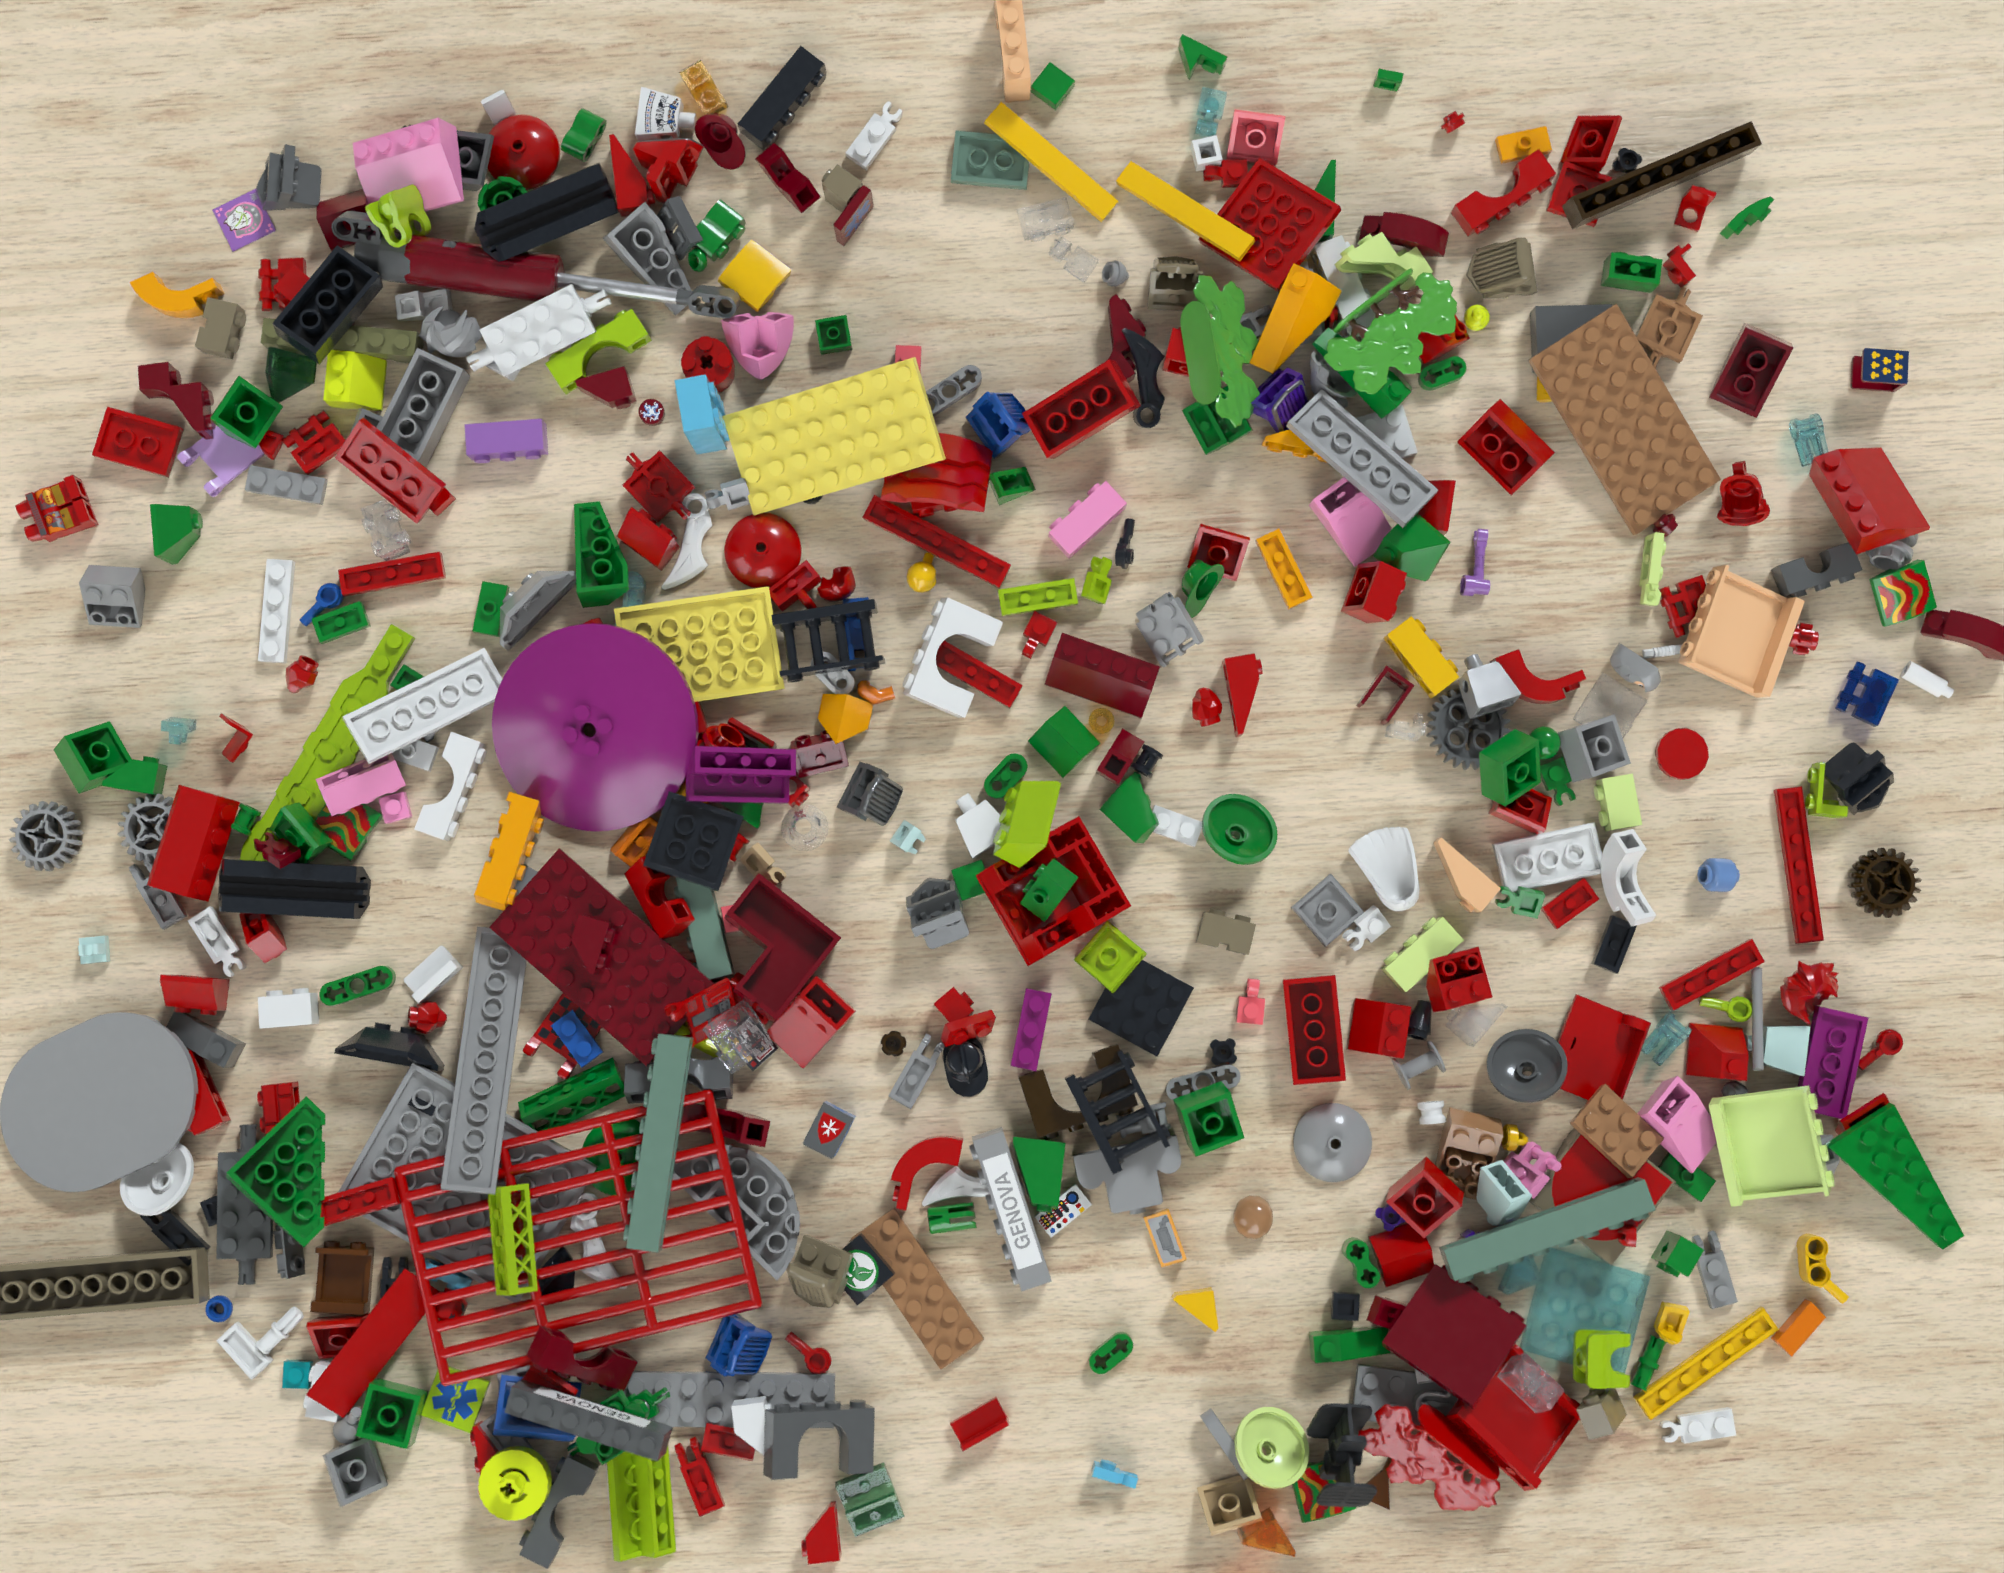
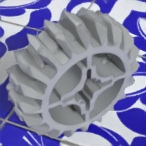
M146 794L145 800L142 797L136 798L137 805L127 804L130 813H121L126 818L125 822L121 821L118 823L119 826L124 827V831H120L118 835L126 837L121 845L124 847L130 846L127 853L129 855L136 854V860L142 861L144 858L146 863L155 860L158 848L150 850L145 845L155 839L161 842L174 801L172 797L168 796L164 799L163 794H157L155 797L152 794ZM153 808L164 810L161 815L158 814L154 818L145 814ZM138 822L141 826L139 834H137ZM152 824H157V825L155 826V830L157 831L158 834L152 833V832L154 831V828L152 827V826H153Z
M41 801L38 806L36 804L29 805V811L21 810L22 819L17 817L13 819L18 826L17 828H10V831L15 833V837H11L9 841L17 845L11 850L19 853L17 859L25 861L26 867L32 868L34 866V869L37 871H42L44 868L46 871H53L54 866L58 869L63 868V861L71 863L72 858L70 854H79L78 850L75 849V845L83 844L82 841L77 840V836H81L83 831L76 830V827L81 822L73 820L76 814L71 811L67 812V806L60 805L58 807L57 802H50L48 805L47 802ZM44 817V820L40 821L39 826L35 829H32L33 825L40 818ZM57 820L60 822L62 826L63 835H61L58 831L59 823L56 822ZM38 833L49 834V836H53L55 839L48 838L47 840L42 836H38ZM29 837L32 838V840L35 843L34 850L31 847ZM62 843L54 854L48 856L49 853H52L53 847L56 844Z

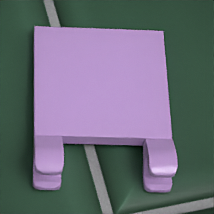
M217 426L213 430V439L206 440L201 438L193 446L180 452L177 458L186 467L193 464L199 456L218 476L204 485L206 492L210 496L215 497L228 483L265 454L259 445L254 449L227 436Z

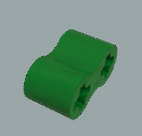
M584 108L580 109L570 130L562 140L561 151L582 162H586L590 158L597 141L604 133L607 121Z
M1356 1237L1345 1240L1342 1252L1353 1265L1355 1281L1364 1288L1375 1287L1380 1281V1273L1369 1260L1367 1244ZM1354 1244L1358 1247H1361V1249L1358 1250V1256H1355L1354 1254L1350 1253L1353 1251L1352 1246ZM1365 1269L1372 1272L1369 1274L1370 1279L1368 1281L1361 1278L1364 1275L1363 1270Z

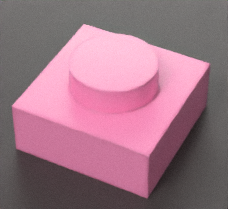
M403 791L378 798L385 824L412 817L406 792Z

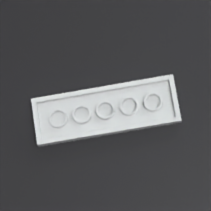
M483 648L343 716V721L366 761L370 764L495 702L502 677L487 651Z

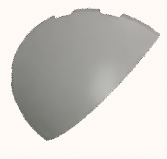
M725 1145L751 1256L778 1280L794 1256L798 1235L800 1234V1215L797 1209L795 1194L785 1176L768 1159L749 1149L745 1150L733 1147L732 1145ZM716 1153L675 1163L673 1179L677 1180L720 1169ZM722 1179L684 1189L696 1202L726 1195ZM728 1205L707 1210L720 1224L732 1221ZM735 1231L730 1232V1234L736 1239Z

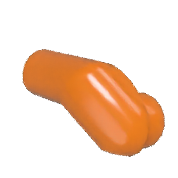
M862 680L857 685L859 696L871 704L895 699L892 686L878 690L870 685L868 680Z

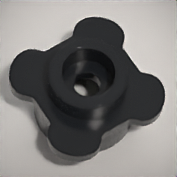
M1621 148L1618 151L1619 156L1617 160L1612 164V168L1615 171L1627 174L1636 169L1638 164L1642 162V157L1633 150Z
M1228 1038L1226 1041L1212 1040L1210 1043V1047L1213 1050L1212 1063L1215 1065H1220L1223 1062L1234 1064L1237 1060L1234 1050L1236 1042L1231 1038ZM1222 1049L1226 1050L1225 1054L1221 1053Z

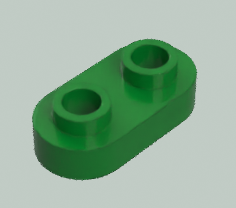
M1016 753L1007 755L985 779L984 789L986 794L994 799L1005 797L1007 791L1011 787L1013 788L1026 774L1028 767L1026 759ZM1018 763L1020 766L1019 770L1016 772L1011 771L1009 768L1010 764ZM996 781L1002 784V788L999 791H995L992 788V784Z

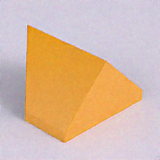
M823 694L818 720L835 744H838L869 729L873 704L848 694Z

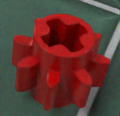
M1800 622V624L1796 625L1789 647H1793L1792 654L1805 656V654H1809V650L1814 651L1816 649L1819 633L1812 631L1813 624Z

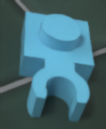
M1101 1459V1462L1094 1461L1091 1470L1092 1477L1136 1488L1138 1482L1137 1474L1122 1471L1116 1468V1463L1109 1460Z

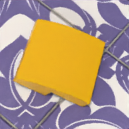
M751 239L726 267L717 282L725 288L735 290L743 302L758 312L773 297L774 291L790 276L791 269Z

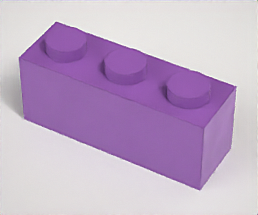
M542 419L465 424L466 455L471 460H474L475 463H488L490 459L500 458L501 461H514L516 457L526 456V459H540L541 455H548L547 425Z

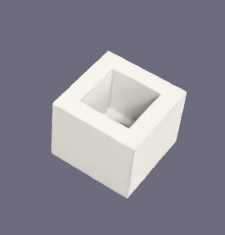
M1217 135L1192 140L1190 148L1196 172L1205 170L1207 165L1221 166L1223 159ZM1208 154L1210 157L1202 159L1201 155Z

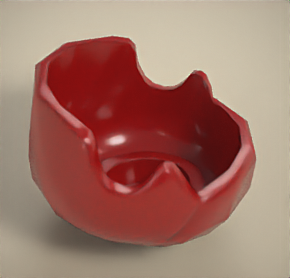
M842 566L833 569L832 578L827 580L825 577H822L823 581L817 587L820 597L829 602H838L851 596L856 587L851 567Z

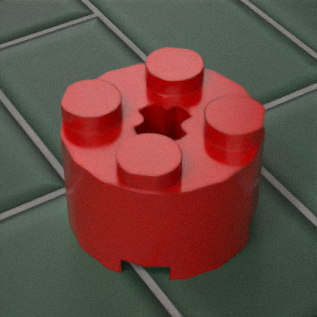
M701 336L699 339L691 342L682 354L681 367L685 377L706 375L709 382H714L718 393L727 389L735 378V364L731 352L723 342L716 338ZM712 362L713 367L711 369L706 367L705 369L704 365Z

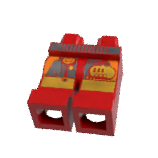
M72 474L63 478L64 481L55 485L39 489L34 493L25 494L27 500L15 505L21 519L34 518L35 524L24 527L28 540L34 542L45 539L48 542L57 540V538H62L98 525L92 506L88 503L89 498L81 479Z

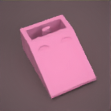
M1345 477L1314 498L1309 505L1354 567L1374 554L1383 538L1392 530L1381 509Z
M1678 1076L1662 1081L1637 1113L1664 1138L1660 1144L1690 1173L1696 1170L1717 1142L1712 1118L1698 1095Z

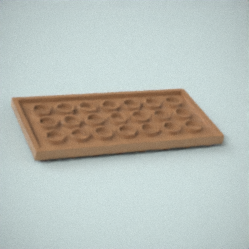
M1617 304L1612 305L1528 359L1632 535H1637L1654 524L1663 514H1669L1721 480Z

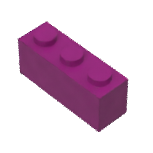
M1026 988L1011 1066L1037 1071L1052 993Z

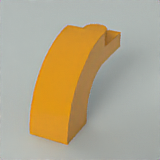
M154 272L130 282L134 291L146 303L160 313L176 318H192L203 315L204 309L201 304H206L208 297L218 299L219 296L224 295L221 285L213 278L180 291L166 288L163 280Z

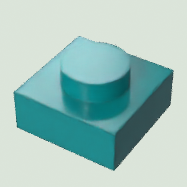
M285 1360L283 1364L282 1388H311L312 1382H309V1373L313 1366V1361Z

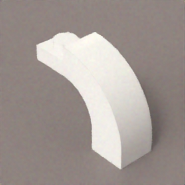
M1634 829L1613 833L1604 847L1601 859V878L1608 903L1613 912L1621 910L1631 926L1652 922L1656 917L1655 912L1643 896L1637 882V865L1647 849Z

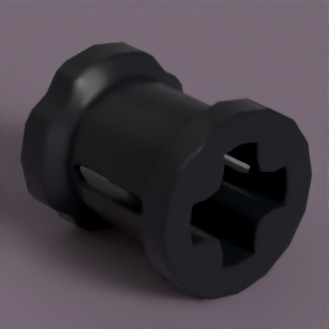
M1143 744V751L1136 763H1132L1131 768L1151 778L1153 775L1151 771L1158 759L1163 758V754Z

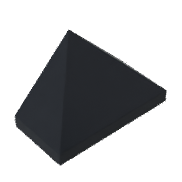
M562 1246L541 1268L573 1261L574 1259L566 1247ZM575 1271L538 1280L542 1296L574 1288Z

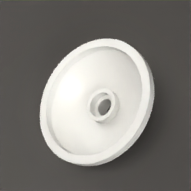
M179 1143L176 1148L161 1160L121 1178L120 1194L124 1204L133 1212L143 1216L157 1215L172 1208L187 1192L193 1178L194 1162L190 1151L183 1144Z

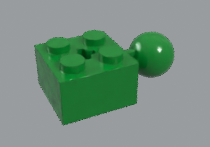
M1545 726L1534 729L1529 735L1514 729L1480 751L1482 795L1503 806H1507L1540 784V759H1550L1558 753L1561 746L1558 733L1554 729Z

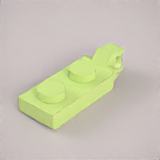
M1655 532L1645 537L1639 586H1642L1641 605L1657 606L1659 604L1661 592L1658 589V584L1663 576L1661 559L1666 551L1665 533Z

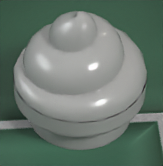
M1115 260L1105 264L1102 271V279L1109 286L1117 287L1124 283L1125 280H1128L1129 273L1120 261Z

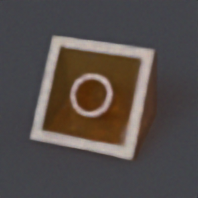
M1270 1507L1261 1512L1263 1521L1237 1529L1242 1545L1295 1557L1296 1551Z

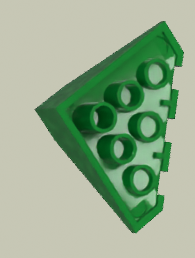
M307 1096L226 1173V1178L303 1247L324 1228V1217L320 1216L321 1201L324 1200L325 1179H321L322 1163H325V1141L322 1142V1126L325 1125V1113Z

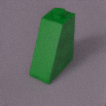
M1013 1137L1012 1147L1031 1206L1037 1207L1036 1211L1052 1213V1209H1058L1066 1143Z

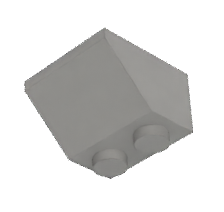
M1615 714L1558 732L1561 740V749L1572 782L1593 778L1631 764Z

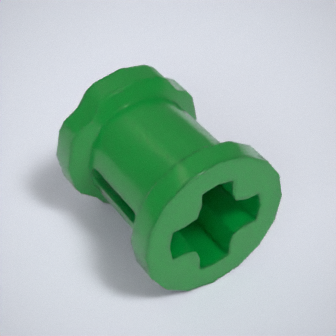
M240 803V810L231 828L250 836L252 833L250 829L257 816H260L262 812L249 805Z

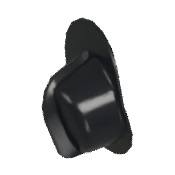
M972 1038L960 1045L953 1044L944 1047L943 1061L950 1088L956 1094L963 1097H972L979 1094L985 1088L988 1081V1069L981 1043L976 1038Z

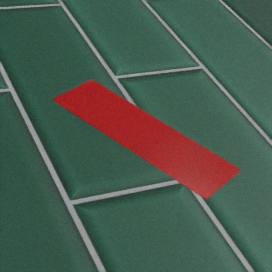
M407 1269L402 1271L306 1395L342 1418L347 1415L368 1388L369 1383L375 1379L425 1315L416 1275ZM431 1286L432 1295H435L437 1292H440L439 1290Z

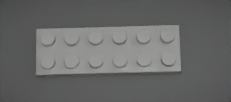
M1322 389L1287 423L1286 427L1402 528L1438 492L1435 486Z

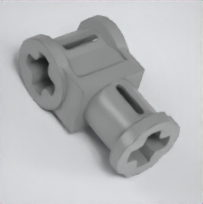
M1166 1102L1150 1105L1155 1117V1112H1157L1159 1125L1165 1124L1167 1129H1171V1124L1167 1121L1164 1109ZM1116 1115L1117 1120L1123 1118L1122 1116ZM1148 1116L1136 1124L1121 1130L1120 1134L1121 1138H1126L1127 1134L1140 1131L1142 1134H1146L1156 1130Z

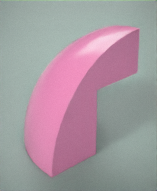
M767 312L763 316L753 317L750 313L721 320L726 341L733 355L748 373L762 380L780 365L792 340L794 328L793 315Z

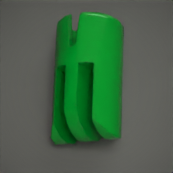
M974 1202L928 1208L927 1215L930 1233L936 1234L977 1228L976 1222L971 1221L976 1218L975 1212L966 1211L974 1208Z

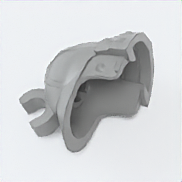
M1315 348L1310 356V385L1312 392L1316 395L1322 389L1343 408L1348 407V401L1345 397L1355 396L1357 392L1327 363Z

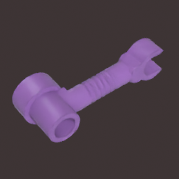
M1488 529L1474 531L1473 576H1462L1460 582V594L1462 596L1489 594L1490 580L1484 579V556L1488 540Z

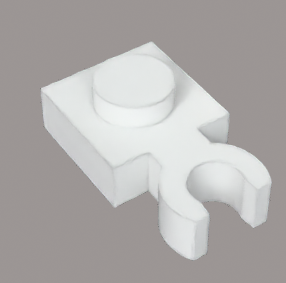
M1372 905L1354 920L1357 927L1345 931L1342 937L1346 941L1355 937V941L1349 946L1354 951H1357L1363 946L1365 939L1372 943L1391 926L1380 910Z

